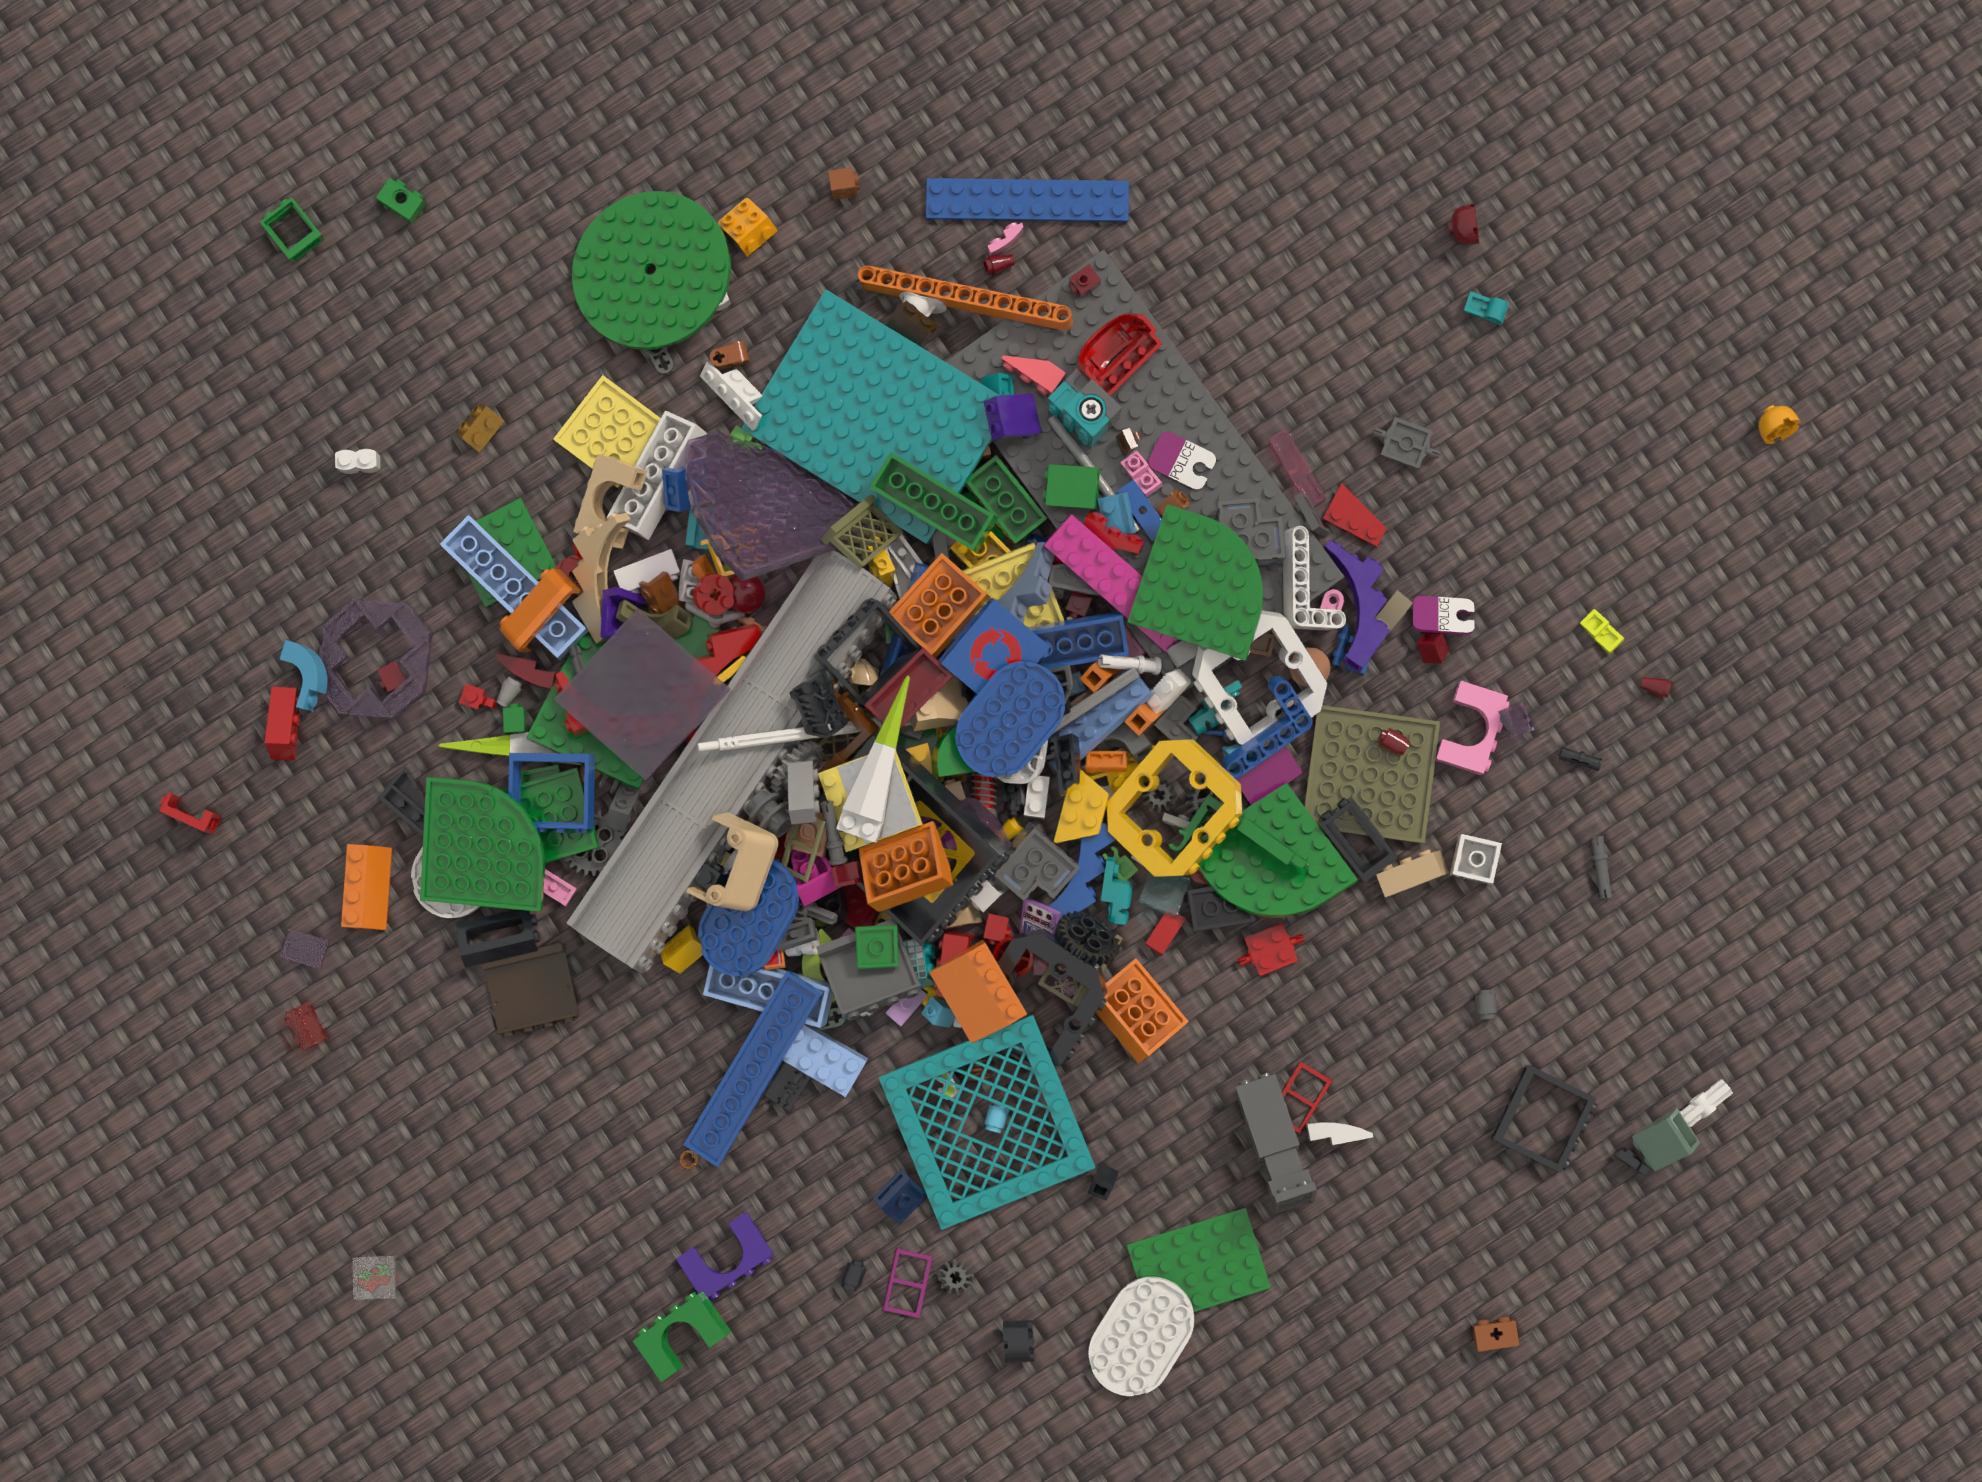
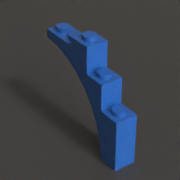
M1105 823L1102 824L1099 835L1080 838L1077 864L1081 868L1072 877L1062 894L1048 906L1061 912L1060 919L1064 914L1067 915L1068 912L1073 914L1074 911L1080 913L1096 902L1094 898L1097 896L1091 886L1087 888L1086 884L1105 872L1104 867H1106V864L1101 856H1096V853L1115 842V838L1108 832V826Z

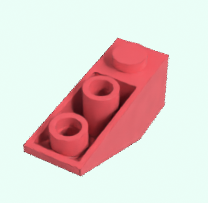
M1002 356L1001 358L1002 366L1011 373L1015 371L1020 375L1019 378L1027 384L1033 383L1037 386L1036 390L1045 396L1047 394L1051 395L1066 377V372L1050 361Z

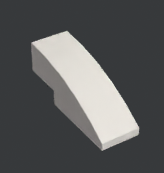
M1339 1123L1306 1124L1309 1141L1329 1137L1330 1144L1336 1145L1373 1138V1133L1351 1125Z

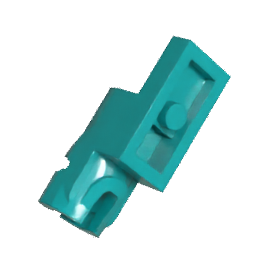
M1236 681L1223 689L1234 698L1240 694L1239 690L1242 686L1239 681ZM1204 700L1201 703L1205 709L1201 708L1195 715L1188 718L1197 736L1207 731L1205 722L1211 728L1220 724L1214 716L1217 712L1214 708L1210 709ZM1224 700L1221 703V707H1225L1227 705L1226 700Z
M1108 857L1106 860L1101 901L1110 902L1107 903V921L1125 925L1128 922L1129 912L1123 909L1130 907L1132 886L1130 881L1114 878V876L1118 877L1119 864H1116L1117 858Z

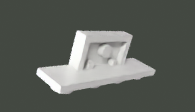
M710 361L706 362L700 377L752 431L755 430L762 415L752 405L757 403L762 397L760 392L737 369L721 374Z

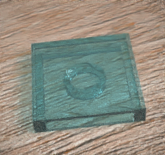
M1149 872L1138 903L1177 917L1191 879L1184 876L1155 877Z

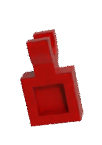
M465 684L459 700L460 704L480 710L481 705L495 709L497 705L494 699L484 697L485 690Z

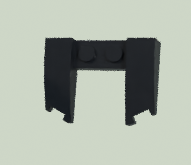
M1072 733L1050 738L1047 744L1045 763L1056 760L1060 796H1065L1068 788L1074 783L1078 785L1080 782L1079 737ZM1001 781L1003 801L1007 802L1009 799L1017 800V805L1024 806L1025 783L1017 784Z

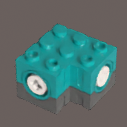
M1078 369L1048 397L1047 402L1048 411L1056 418L1059 416L1064 421L1062 423L1064 427L1070 432L1074 431L1078 435L1077 439L1084 446L1088 444L1091 448L1120 419L1122 409L1093 379L1089 381Z

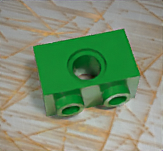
M389 178L376 199L380 204L413 225L426 206L423 196L415 190L412 192L407 190V185L398 179L394 181ZM400 196H407V200L404 203H397Z

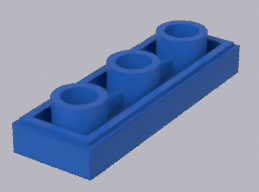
M1133 479L1117 490V493L1128 492L1132 515L1150 541L1153 542L1162 519ZM1144 508L1146 513L1140 514L1139 509Z

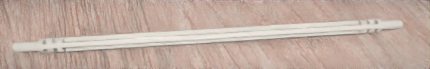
M871 718L881 729L882 724L875 718ZM909 720L904 726L911 725V721ZM848 721L846 726L832 736L861 732V730H857L853 723ZM804 727L718 738L717 741L697 743L698 752L715 749L723 751L819 737L807 735Z

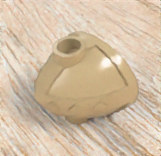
M860 658L850 667L851 672L847 677V682L859 693L858 686L873 685L879 678L878 668L873 667L866 659Z

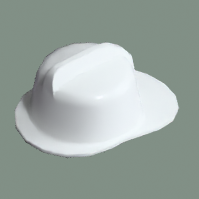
M902 292L899 295L902 303L907 300L927 317L931 313L939 314L946 311V305L937 299L919 296L911 292Z

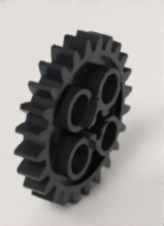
M1074 911L1073 914L1068 912L1067 915L1064 914L1056 925L1055 931L1057 932L1056 937L1060 939L1059 944L1065 945L1064 950H1070V956L1076 955L1077 960L1083 959L1085 964L1090 961L1092 966H1095L1096 962L1099 966H1102L1103 963L1108 965L1109 962L1112 963L1121 947L1118 944L1120 940L1115 938L1117 934L1111 932L1112 927H1106V922H1100L1099 917L1092 918L1091 913L1086 916L1083 911H1081L1080 915L1077 911Z

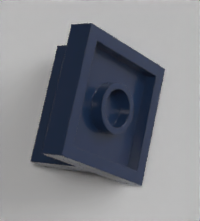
M900 1169L872 1199L886 1214L901 1225L926 1199L927 1194L904 1170Z

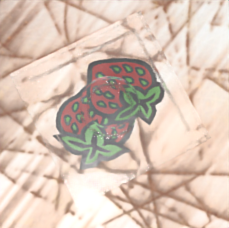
M396 1256L353 1257L354 1300L396 1298Z

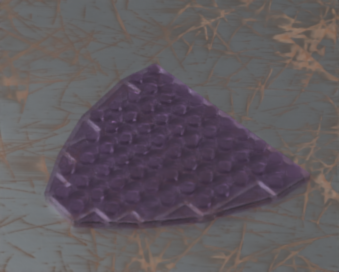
M719 431L690 439L687 442L685 480L691 510L716 556L742 581L838 549L831 542L825 545L821 538L832 525L860 504V502L778 451L766 446H760L747 440L743 441L735 436ZM871 512L872 519L878 520V518ZM861 522L862 527L868 528L866 523ZM873 525L874 530L881 531L879 526ZM851 531L852 536L858 537L857 532ZM863 534L865 539L870 538V535ZM839 539L844 545H848L847 540Z

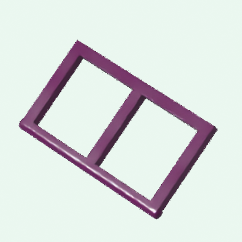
M896 1248L883 1311L916 1318L920 1317L933 1256ZM899 1254L928 1260L923 1284L894 1278ZM893 1282L921 1288L916 1313L888 1307Z

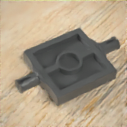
M1394 417L1388 431L1375 427L1373 436L1384 439V446L1380 456L1419 470L1421 462L1426 455L1438 459L1441 452L1430 448L1432 430Z

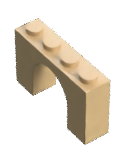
M598 454L573 532L578 533L580 529L586 526L592 528L606 523L607 519L602 506L606 491L614 484L642 490L647 470L610 456ZM625 527L621 529L614 541L613 547L623 549L629 529Z

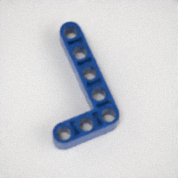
M1280 676L1271 678L1268 688L1285 716L1222 759L1221 766L1234 778L1241 777L1311 728V716L1292 686ZM1283 684V688L1280 691H1276L1277 686ZM1294 700L1293 705L1287 708V703ZM1301 716H1304L1303 721L1297 724V720ZM1287 728L1286 733L1280 735L1281 730ZM1270 740L1269 745L1263 747L1264 742ZM1253 751L1252 757L1246 759L1247 754ZM1236 763V767L1233 770H1229V767Z

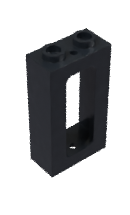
M1352 796L1348 799L1345 797L1336 804L1338 807L1332 811L1327 810L1320 816L1319 825L1362 880L1366 882L1398 857ZM1346 811H1350L1382 852L1379 857L1369 864H1366L1334 824V820Z
M515 909L456 923L460 957L465 968L538 951L537 942H540L538 930H535V926L538 925L536 914H532L528 910ZM523 924L524 931L521 934L474 945L470 944V936Z

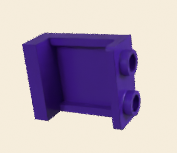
M1033 394L1000 395L984 401L992 441L1006 437L1021 436L1023 439H1030L1042 433Z
M620 587L605 589L602 596L600 637L609 640L608 642L611 644H621L623 648L633 649L636 645L643 644L642 639L628 633L629 626L618 620L616 615L619 603L624 599L636 607L646 605V599L640 594Z

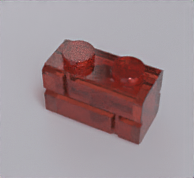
M306 1002L286 1012L287 1018H285V1022L289 1029H293L296 1035L293 1039L298 1048L301 1047L302 1050H308L328 1040L311 1002Z

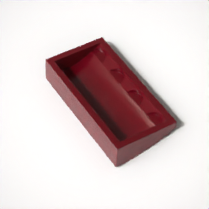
M924 647L865 704V709L882 725L906 676L909 675L910 681L900 729L953 677Z

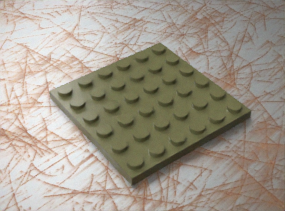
M1322 705L1321 711L1316 714L1304 807L1320 829L1323 830L1319 825L1320 816L1327 810L1332 811L1338 807L1336 804L1345 797L1348 799L1352 796L1385 839L1424 844L1440 721ZM1388 728H1391L1407 737V740L1410 741L1403 756L1400 754L1395 755L1379 746L1381 741L1378 738L1383 729L1387 731ZM1350 811L1344 812L1334 820L1335 826L1342 833L1369 836Z

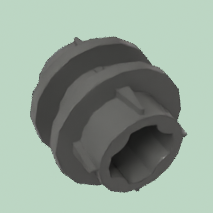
M768 790L760 791L752 797L746 806V813L749 815L748 821L756 826L759 825L760 828L773 833L779 838L792 826L789 815V803H781L782 797L779 793L771 794Z

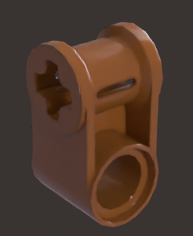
M744 341L734 342L714 349L709 356L710 362L717 370L740 366L750 362ZM716 356H720L722 359L721 363H718Z

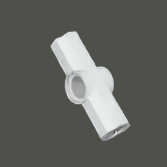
M1720 1079L1708 1090L1695 1096L1689 1102V1105L1680 1112L1691 1127L1700 1119H1704L1717 1109L1716 1106L1733 1094V1092Z

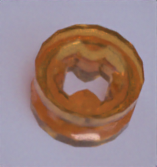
M686 1150L680 1156L681 1165L687 1169L694 1168L699 1162L698 1154L692 1150ZM688 1153H691L692 1158L695 1159V1162H691V1165H687V1161L684 1160V1156H688Z

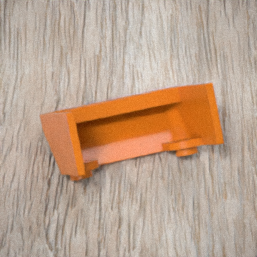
M546 569L539 577L541 580L510 616L506 615L499 623L501 625L499 630L519 652H532L533 648L528 645L572 593L580 594L582 592V589L560 569Z

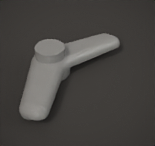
M685 603L687 611L708 621L709 626L713 628H718L720 624L745 617L744 613H739L735 610L726 611L720 615H709L697 608L695 604Z

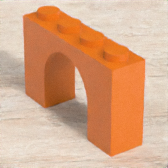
M1096 661L1082 675L1080 680L1095 693L1100 688L1109 684L1124 669L1100 668L1098 661ZM1144 703L1124 722L1140 736L1166 710L1156 714Z

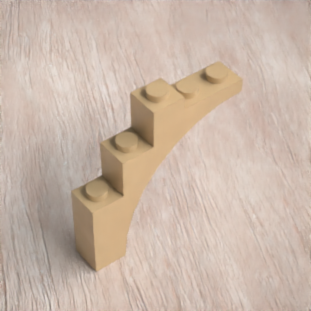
M627 512L619 515L614 513L606 518V523L592 528L586 526L578 531L579 535L573 539L583 559L577 563L579 566L572 572L583 590L580 594H577L578 597L572 603L596 644L607 641L600 637L603 590L608 589L607 568L614 541L621 529L631 520Z

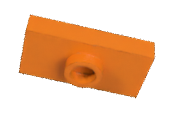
M1090 751L1086 755L1085 770L1086 772H1127L1128 751Z

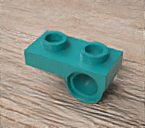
M1470 291L1463 312L1502 325L1509 305L1502 299L1488 298Z

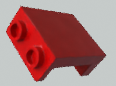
M172 793L163 796L159 804L161 807L160 812L213 835L222 816L205 810L201 820L177 809L181 797Z

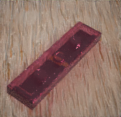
M1287 428L1270 437L1268 440L1297 491L1307 495L1313 506L1327 499Z

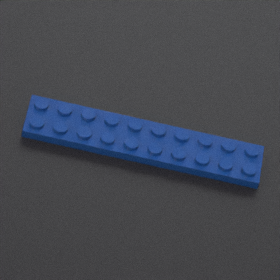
M927 178L926 220L1128 222L1129 181Z
M789 970L786 971L685 1141L684 1146L716 1167L722 1164L823 992Z

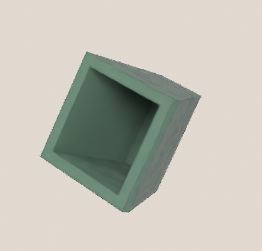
M1678 1108L1636 1131L1632 1136L1634 1146L1637 1150H1641L1645 1156V1163L1649 1168H1653L1654 1172L1692 1154L1700 1144Z

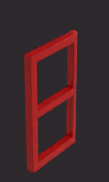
M1302 1062L1298 1064L1282 1091L1283 1098L1286 1093H1289L1311 1107L1300 1128L1293 1125L1294 1130L1299 1135L1332 1082V1079H1328ZM1301 1068L1326 1082L1314 1103L1289 1089Z

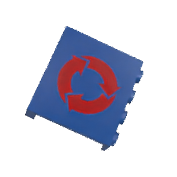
M990 598L938 662L977 694L988 679L1001 667L1018 661L1038 663L1039 660L1043 661L1049 654L1048 649L1050 646L995 599Z

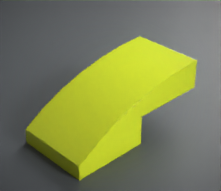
M1595 609L1580 622V625L1609 654L1624 641V637L1611 627L1609 621Z

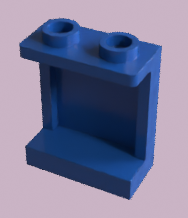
M695 457L693 458V463L679 469H662L665 509L682 512L714 499L710 459Z

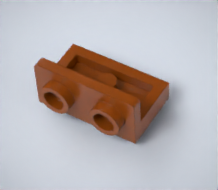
M661 572L649 583L644 581L639 583L641 594L647 600L651 614L665 613L675 605L683 606L668 572Z

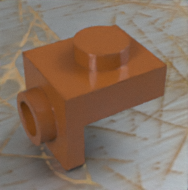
M1175 490L1155 508V511L1163 518L1167 504L1181 509H1186L1191 504L1183 492Z

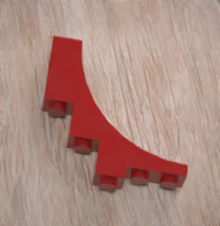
M1093 512L1087 515L1084 525L1111 549L1126 550L1138 554L1143 549L1145 541L1141 540L1138 535L1122 533L1116 527L1108 528L1109 519L1104 518V515ZM1054 556L1052 565L1064 564L1057 556Z
M756 624L707 634L708 640L705 641L707 652L711 654L687 659L688 665L685 666L687 677L691 678V680L667 685L668 691L665 692L667 702L671 703L675 708L680 707V709H677L679 720L683 721L682 738L687 743L690 742L698 730L700 707L713 679L733 659L752 650L760 639L759 626Z

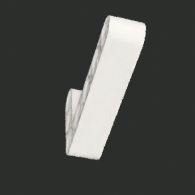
M1303 526L1287 529L1283 533L1286 556L1283 561V616L1288 620L1293 629L1328 631L1343 627L1346 617L1342 611L1310 608L1309 533Z

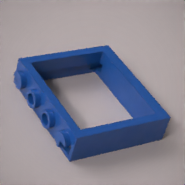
M509 753L508 794L520 805L522 761L585 762L584 822H534L538 832H547V828H554V832L567 833V829H574V833H587V829H594L595 754Z

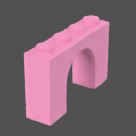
M1460 681L1452 702L1479 712L1485 720L1486 733L1483 740L1474 746H1463L1442 739L1437 749L1435 761L1478 775H1483L1484 771L1488 772L1491 765L1489 755L1490 752L1494 753L1497 741L1494 739L1496 733H1500L1503 726V721H1501L1502 713L1506 714L1509 707L1508 696Z

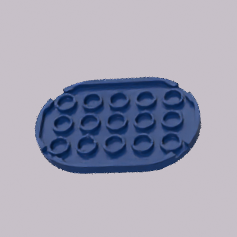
M1018 661L998 669L965 707L958 718L955 728V742L964 762L974 771L989 777L1012 775L1025 767L1057 729L1063 718L1065 698L1059 680L1050 670L1034 662Z
M773 859L757 906L754 909L740 911L712 904L707 906L700 921L698 938L701 941L702 954L707 962L717 971L730 976H746L762 969L772 958L796 915L799 902L795 879L783 864Z

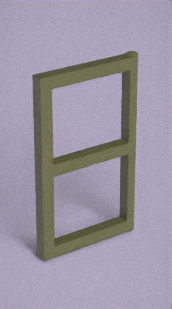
M819 819L814 822L820 826L813 848L795 840L799 824L792 825L781 863L793 876L806 883L809 881L826 823ZM793 844L811 852L805 876L787 867Z

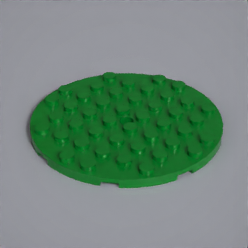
M650 191L625 197L602 211L591 222L579 241L572 267V284L577 304L587 321L601 335L619 345L633 349L652 350L661 349L663 346L673 343L678 344L701 330L712 319L713 313L718 308L720 302L722 303L731 274V257L726 237L710 213L701 205L685 196L671 192ZM656 266L654 274L648 275L646 272L648 267Z

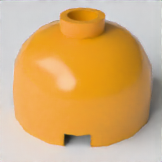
M1772 405L1764 410V414L1758 423V430L1766 444H1774V439L1781 437L1782 441L1795 433L1799 428L1798 423L1801 424V421L1789 407H1775Z

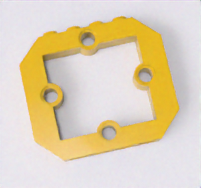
M1195 740L1159 741L1107 803L1108 832L1155 877L1194 874L1200 866L1198 864L1201 860L1207 859L1212 854V848L1215 844H1220L1227 835L1225 833L1229 828L1233 829L1240 820L1238 818L1242 815L1241 784ZM1174 756L1191 771L1189 781L1192 787L1196 789L1209 788L1224 802L1204 827L1197 828L1194 831L1191 842L1175 860L1160 847L1162 836L1158 831L1152 829L1142 830L1125 814L1143 792H1151L1157 789L1159 786V777L1157 775ZM1202 773L1206 778L1204 784L1199 782V776ZM1146 776L1150 780V783L1147 787L1143 783V779ZM1204 832H1206L1209 837L1206 843H1204L1202 840V834ZM1148 835L1152 837L1151 845H1148L1146 842Z

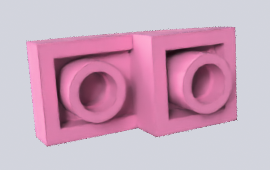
M1012 223L1006 226V229L1003 230L1004 239L996 238L988 245L989 255L995 256L1011 246L1022 234L1023 224L1017 225V223Z
M1135 451L1120 462L1146 498L1163 486L1162 482L1150 469L1148 463L1138 451Z

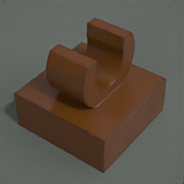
M1130 428L1122 430L1116 436L1123 455L1131 453L1138 447L1137 443L1139 440L1143 439L1139 431L1132 434Z

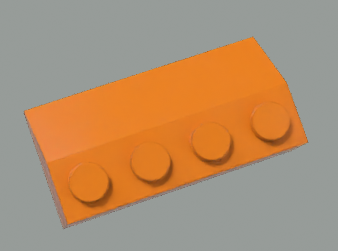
M347 844L341 927L387 930L392 848Z

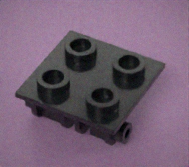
M782 1061L763 1095L790 1111L811 1077Z

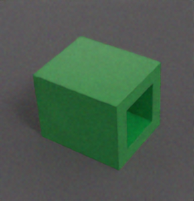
M508 704V708H503L505 734L527 732L526 709L521 707L520 704Z

